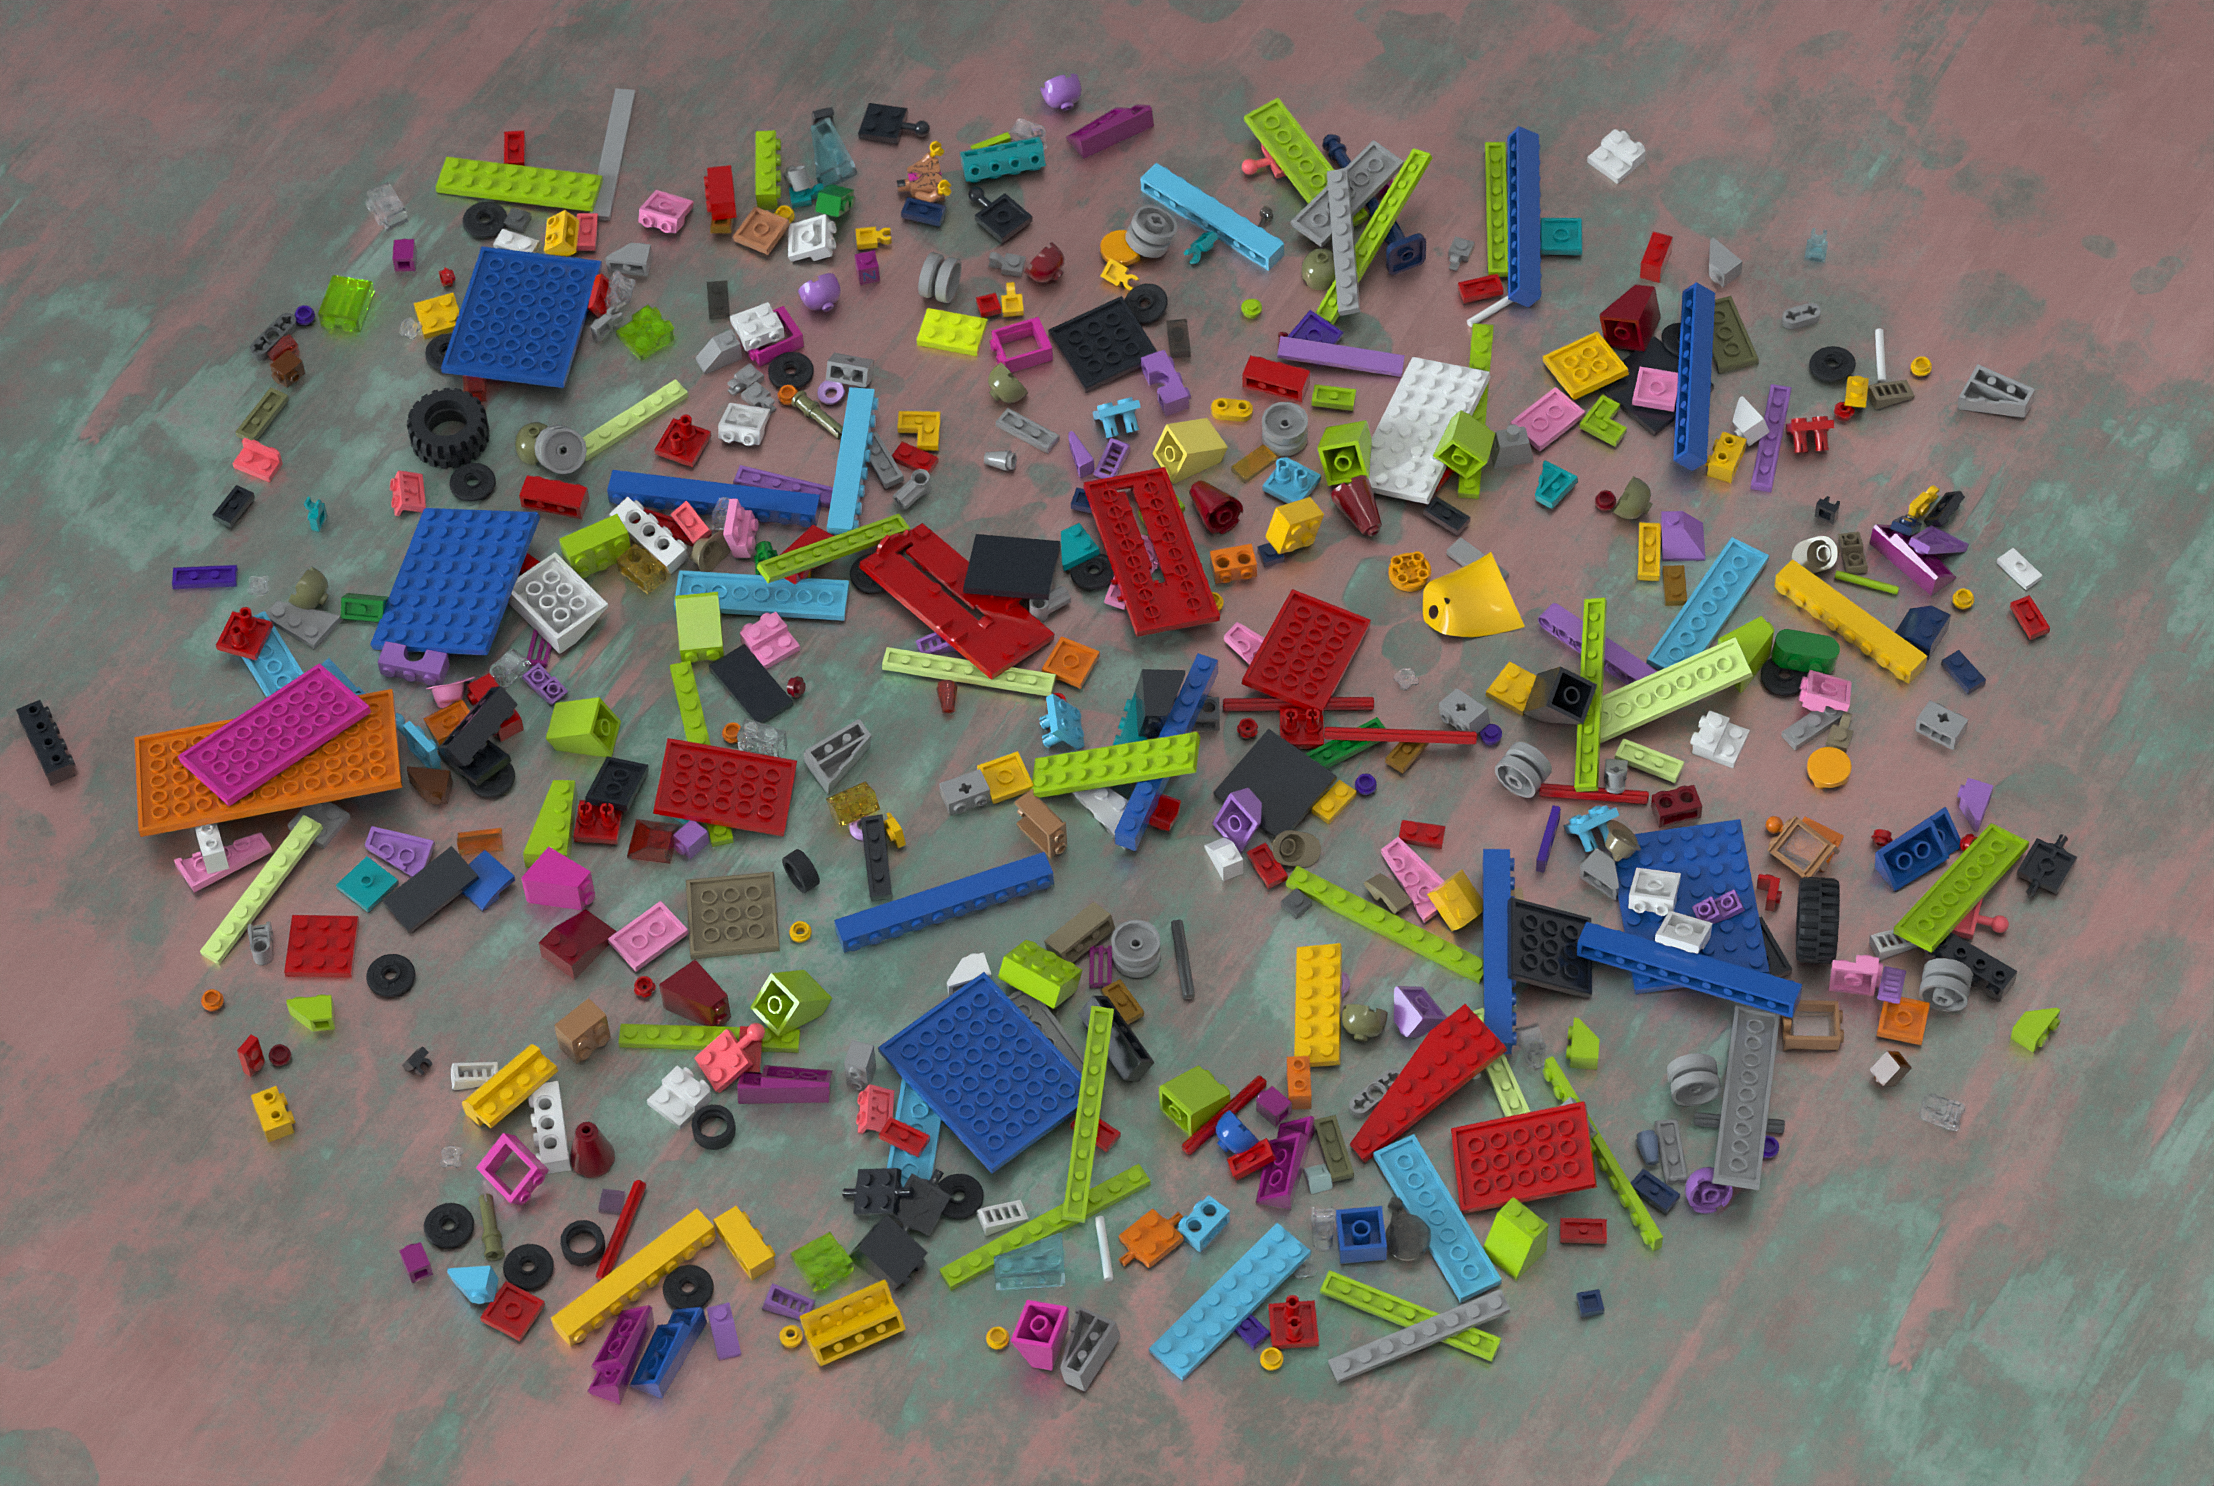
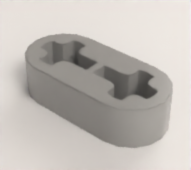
M1814 303L1789 308L1783 312L1782 325L1792 330L1815 324L1820 319L1821 309Z

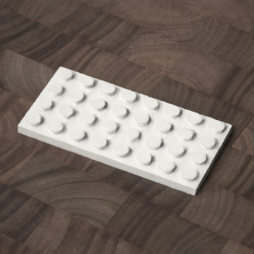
M1412 357L1372 436L1369 480L1373 493L1429 504L1447 467L1444 463L1433 457V454L1451 418L1462 410L1471 416L1473 415L1491 378L1490 372Z

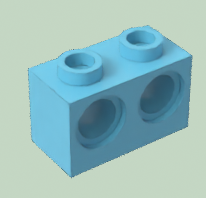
M1208 1195L1204 1200L1196 1203L1193 1212L1189 1216L1186 1215L1180 1220L1178 1224L1179 1233L1183 1235L1186 1243L1198 1252H1201L1230 1222V1210ZM1207 1213L1215 1214L1213 1216H1206ZM1196 1228V1229H1199L1200 1231H1198V1232H1192V1231H1190V1230Z

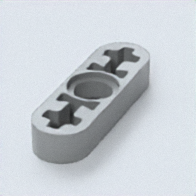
M1397 1069L1387 1070L1355 1095L1349 1103L1350 1114L1354 1118L1362 1119L1372 1113L1394 1082L1389 1083V1078L1396 1079L1401 1071ZM1377 1089L1383 1095L1379 1098H1374L1370 1095V1092ZM1364 1104L1363 1110L1361 1108L1355 1109L1356 1105L1362 1106Z

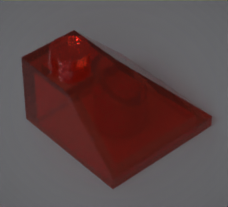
M636 819L627 858L670 864L675 845L673 835L679 830L680 826L678 824Z

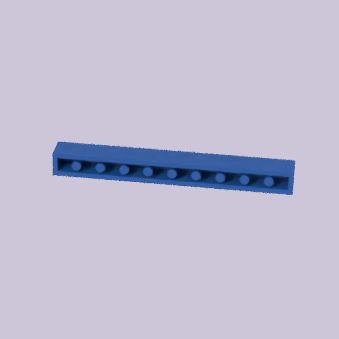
M1518 126L1507 137L1508 300L1529 308L1540 299L1542 294L1540 286L1539 134Z
M1697 282L1682 291L1673 461L1691 471L1707 463L1715 308V292Z
M612 470L607 488L609 503L619 505L629 497L633 502L637 500L643 507H651L658 510H676L687 501L697 514L717 515L719 517L727 516L729 499H738L741 507H744V510H752L755 519H758V521L774 522L782 525L817 526L821 511V499L818 494Z
M1197 654L1158 738L1191 733L1218 675L1217 659ZM1170 777L1137 782L1114 831L1116 845L1133 851L1137 850L1149 824L1150 817L1156 809L1159 797L1163 794Z
M1483 849L1484 1024L1506 1046L1508 1051L1504 1054H1512V1046L1517 1045V1032H1512V1026H1516V1012H1512V1006H1516V993H1512V987H1516V980L1508 978L1507 901L1511 897L1515 898V896H1511V890H1515V877H1510V871H1514L1515 861L1514 858H1510V849Z
M1045 852L836 919L834 920L836 934L844 953L857 951L861 947L878 944L882 940L892 937H900L904 933L913 930L918 931L931 924H940L947 919L961 917L974 910H982L987 906L1004 903L1008 899L1017 896H1025L1039 889H1047L1054 885V874Z
M1586 922L1578 939L1577 956L1793 1018L1801 999L1802 984L1710 958L1706 955L1666 946L1663 943L1627 934L1619 930H1613L1599 924Z

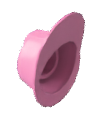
M469 677L447 685L428 687L426 690L432 691L434 700L439 708H445L463 699L464 682L475 677Z

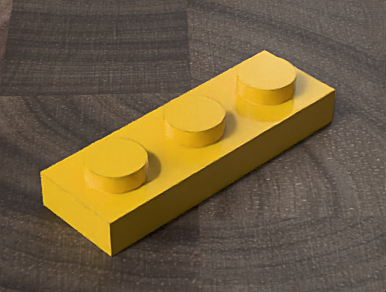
M1639 522L1638 580L1659 581L1661 523Z

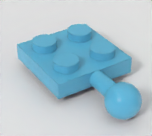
M396 713L397 730L406 737L409 750L426 768L441 769V758L437 753L438 746L432 739L428 740L425 737V733L420 726L415 727L411 721L405 723L404 717Z

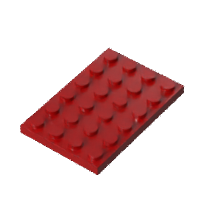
M1292 589L1243 676L1241 684L1305 710L1311 709L1313 713L1314 709H1318L1322 716L1369 629L1371 619Z
M667 738L653 814L784 837L797 760Z
M1585 1101L1451 1128L1460 1211L1462 1214L1505 1206L1512 1197L1522 1203L1597 1188Z

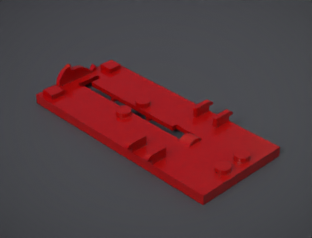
M1166 467L1084 482L1083 488L1115 575V579L1111 580L1112 585L1119 586L1121 596H1118L1117 599L1119 602L1125 603L1136 636L1140 637L1220 621V613ZM1130 489V491H1133L1149 535L1148 538L1152 543L1165 579L1163 583H1159V580L1153 582L1149 571L1152 570V564L1132 512V507L1126 492H1117L1118 490Z
M921 523L910 531L906 529L903 534L886 535L877 546L876 552L860 561L859 568L991 680L1054 640L1055 633L1019 604V601L1023 598L963 593L969 561L925 524ZM912 545V547L906 550V554L921 565L923 571L927 570L952 592V596L956 595L970 608H977L985 616L977 620L941 589L940 584L932 582L902 555L897 553Z

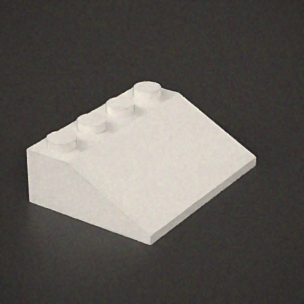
M556 552L517 578L508 601L559 654L574 645L609 607L608 603Z

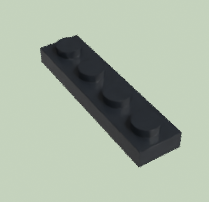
M883 814L861 817L870 899L874 901L893 898Z

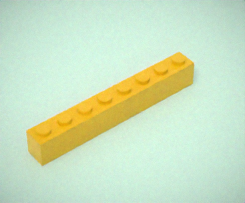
M1792 559L1776 574L1774 587L1779 593L1792 599L1797 606L1803 607L1810 612L1814 618L1821 620L1830 630L1839 633L1847 642L1853 643L1865 655L1871 656L1880 666L1889 669L1898 679L1910 684L1926 668L1927 655Z
M696 1208L552 1316L553 1328L570 1347L575 1343H580L586 1338L588 1333L600 1328L612 1315L619 1314L624 1306L631 1301H636L649 1287L656 1286L661 1278L671 1273L682 1262L693 1258L702 1247L709 1246L714 1241V1238H716L713 1224Z

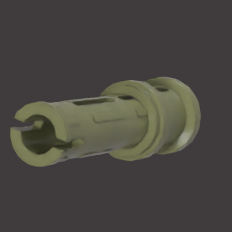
M799 391L793 397L791 405L801 409L807 418L815 419L840 440L842 437L840 432L843 431V426L824 412L817 401H812L805 391Z
M487 1193V1202H485L484 1194L478 1197L484 1229L481 1239L486 1248L484 1258L488 1261H498L505 1256V1251L501 1248L502 1234L497 1230L493 1195Z

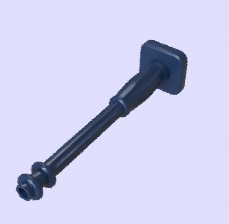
M1328 134L1323 139L1322 147L1325 151H1329L1328 156L1331 160H1336L1341 169L1345 168L1351 162L1346 154L1347 148L1344 144L1340 143L1341 139L1338 135ZM1375 196L1366 204L1371 218L1380 205ZM1395 221L1384 239L1388 244L1386 249V269L1391 275H1396L1419 266L1426 260L1425 237L1421 233L1406 237L1398 222Z

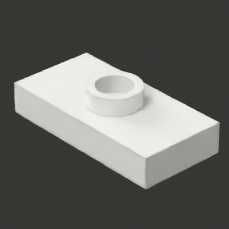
M2014 548L1997 559V564L2025 590H2028L2042 580L2043 575Z

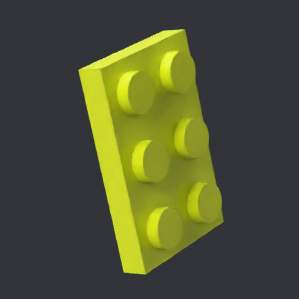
M927 308L917 337V345L978 356L988 325V319Z

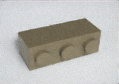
M1091 903L1044 940L1047 951H1051L1058 957L1073 963L1092 946H1095L1115 930L1112 916L1097 903Z

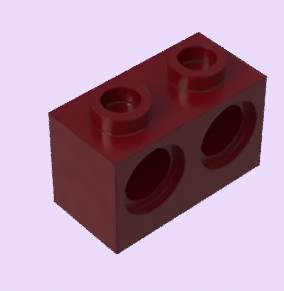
M1684 785L1677 789L1659 791L1652 795L1651 808L1659 828L1701 818L1702 803L1695 785Z

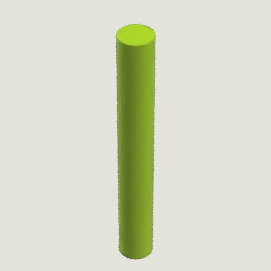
M1838 570L1835 574V579L1898 595L1900 588L1899 586Z

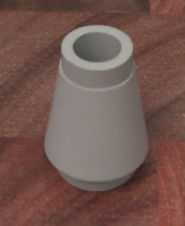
M1011 450L986 452L984 463L1005 471L1014 470L1017 463V455L1012 453Z

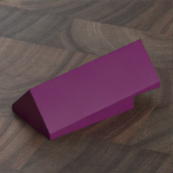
M1139 104L1131 108L1115 107L1070 134L1066 139L1079 155L1085 159L1153 127L1152 108L1150 105Z
M1876 524L1873 527L1869 544L1930 596L1957 578L1935 554H1920L1914 551V547L1908 545L1911 537L1915 534L1909 537L1890 529L1891 525Z
M764 1065L762 1073L744 1072L740 1075L738 1082V1104L829 1103L832 1070Z
M1313 1116L1281 1123L1277 1139L1269 1140L1277 1159L1263 1166L1256 1203L1291 1210L1315 1132V1119Z
M650 1305L621 1311L591 1366L597 1371V1374L588 1389L590 1394L621 1405L654 1327L653 1310Z

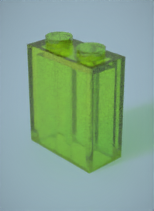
M332 275L318 312L321 326L361 333L375 295L372 281Z

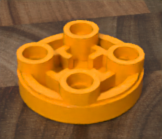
M1127 230L1112 231L1102 239L1100 252L1102 258L1107 263L1110 258L1123 266L1139 262L1140 254L1131 249L1126 242L1125 234Z
M1419 551L1393 556L1388 569L1389 580L1393 586L1402 591L1414 592L1421 590L1431 579V565L1424 557V554Z
M1823 747L1815 750L1810 755L1807 762V773L1817 788H1834L1845 785L1849 780L1852 764L1848 755L1842 750L1834 747Z

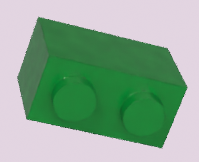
M830 184L818 192L815 212L835 217L843 215L854 207V190Z

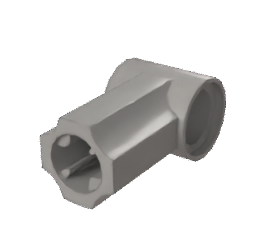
M792 165L786 167V172L783 174L784 179L792 184L794 191H801L811 186L805 166L795 167Z
M918 469L912 473L911 479L892 496L898 507L902 510H907L918 498L926 496L931 492L932 487L929 473L924 469Z
M1059 586L1051 590L1049 600L1030 599V613L1040 622L1045 621L1051 612L1071 602L1068 590L1065 586Z

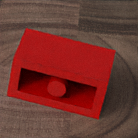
M1653 231L1641 261L1640 278L1660 283L1672 252L1673 236Z

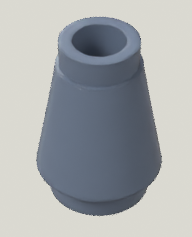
M1654 1130L1639 1132L1636 1135L1637 1139L1635 1141L1645 1161V1165L1652 1166L1658 1164V1136L1655 1135Z

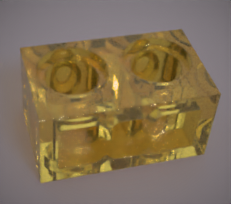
M634 544L617 558L619 572L647 595L666 580L665 566L659 560L652 558L645 548L641 549L638 545Z
M866 781L826 798L831 816L840 827L880 810L875 791Z

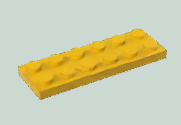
M1341 943L1297 947L1294 1056H1309L1310 1067L1341 1064Z

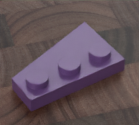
M1932 525L1911 537L1908 544L1914 547V551L1920 554L1966 552L1969 546L1968 543Z
M371 826L365 843V848L410 877H413L428 865L435 846L434 840Z

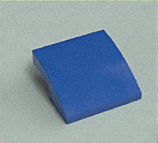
M484 850L469 864L480 879L464 890L462 894L484 911L499 899L501 891L515 881V875Z

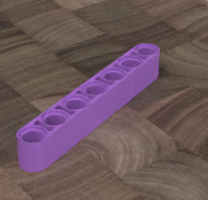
M1552 603L1538 617L1539 624L1546 631L1581 654L1583 621L1562 606ZM1605 638L1604 670L1624 684H1631L1658 672L1609 638Z

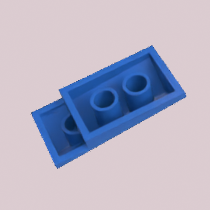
M1942 808L1875 852V869L1893 891L1898 890L1950 858L1949 854L1960 848L1961 838L1947 808Z
M701 1307L674 1309L667 1324L657 1325L630 1382V1387L663 1399L707 1324L704 1310Z

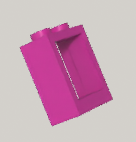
M784 306L773 310V312H776L788 338L761 351L758 348L748 351L751 360H756L759 367L770 363L782 353L794 352L804 347L803 334Z
M1039 317L991 331L992 339L989 340L992 352L996 351L997 363L1002 362L1011 373L1053 360L1052 346ZM1034 336L1039 347L1038 350L1007 359L1002 348L1003 344Z
M503 1133L476 1167L511 1204L523 1205L531 1198V1193L545 1180V1175L549 1172V1169L515 1135ZM512 1151L531 1168L514 1191L495 1174Z

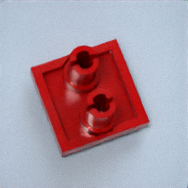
M682 415L679 420L673 418L655 447V454L693 467L711 438V431L692 425V417L690 415Z
M1828 416L1812 417L1811 422H1807V418L1791 419V423L1785 424L1786 432H1791L1794 435V453L1808 452L1806 438L1808 430L1815 432V451L1829 450L1827 431L1834 428V420H1828Z
M242 607L239 610L240 612L232 611L216 643V648L219 651L257 661L273 628L272 621L253 617L250 608Z
M1279 708L1280 737L1297 749H1316L1324 745L1323 714L1321 716L1318 709H1314L1313 713L1311 709Z
M579 800L573 835L574 842L618 844L623 811L614 810V806L610 803L608 805L609 808H607V803L595 806L589 802L586 804L585 800Z
M1289 1295L1284 1303L1268 1304L1272 1347L1288 1349L1319 1346L1315 1300L1299 1301L1296 1295Z

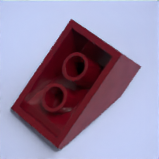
M585 909L555 926L539 942L541 956L575 980L610 945L608 938L617 931Z

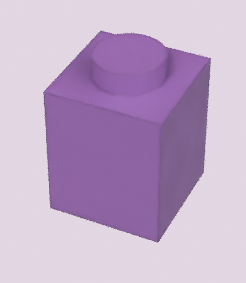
M690 820L673 835L675 850L680 855H686L689 859H692L709 844L708 832L696 821Z

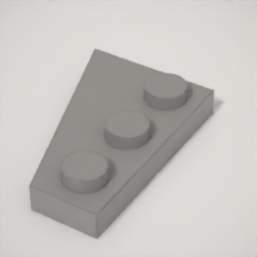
M277 601L266 612L274 626L314 650L342 621L339 615L314 609H300L290 603Z

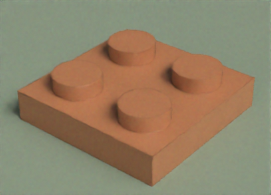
M754 206L733 238L737 243L769 255L790 223L788 219Z

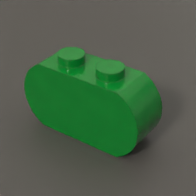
M1783 629L1776 635L1771 657L1774 663L1781 668L1803 672L1813 670L1823 674H1830L1835 669L1840 646L1831 636Z

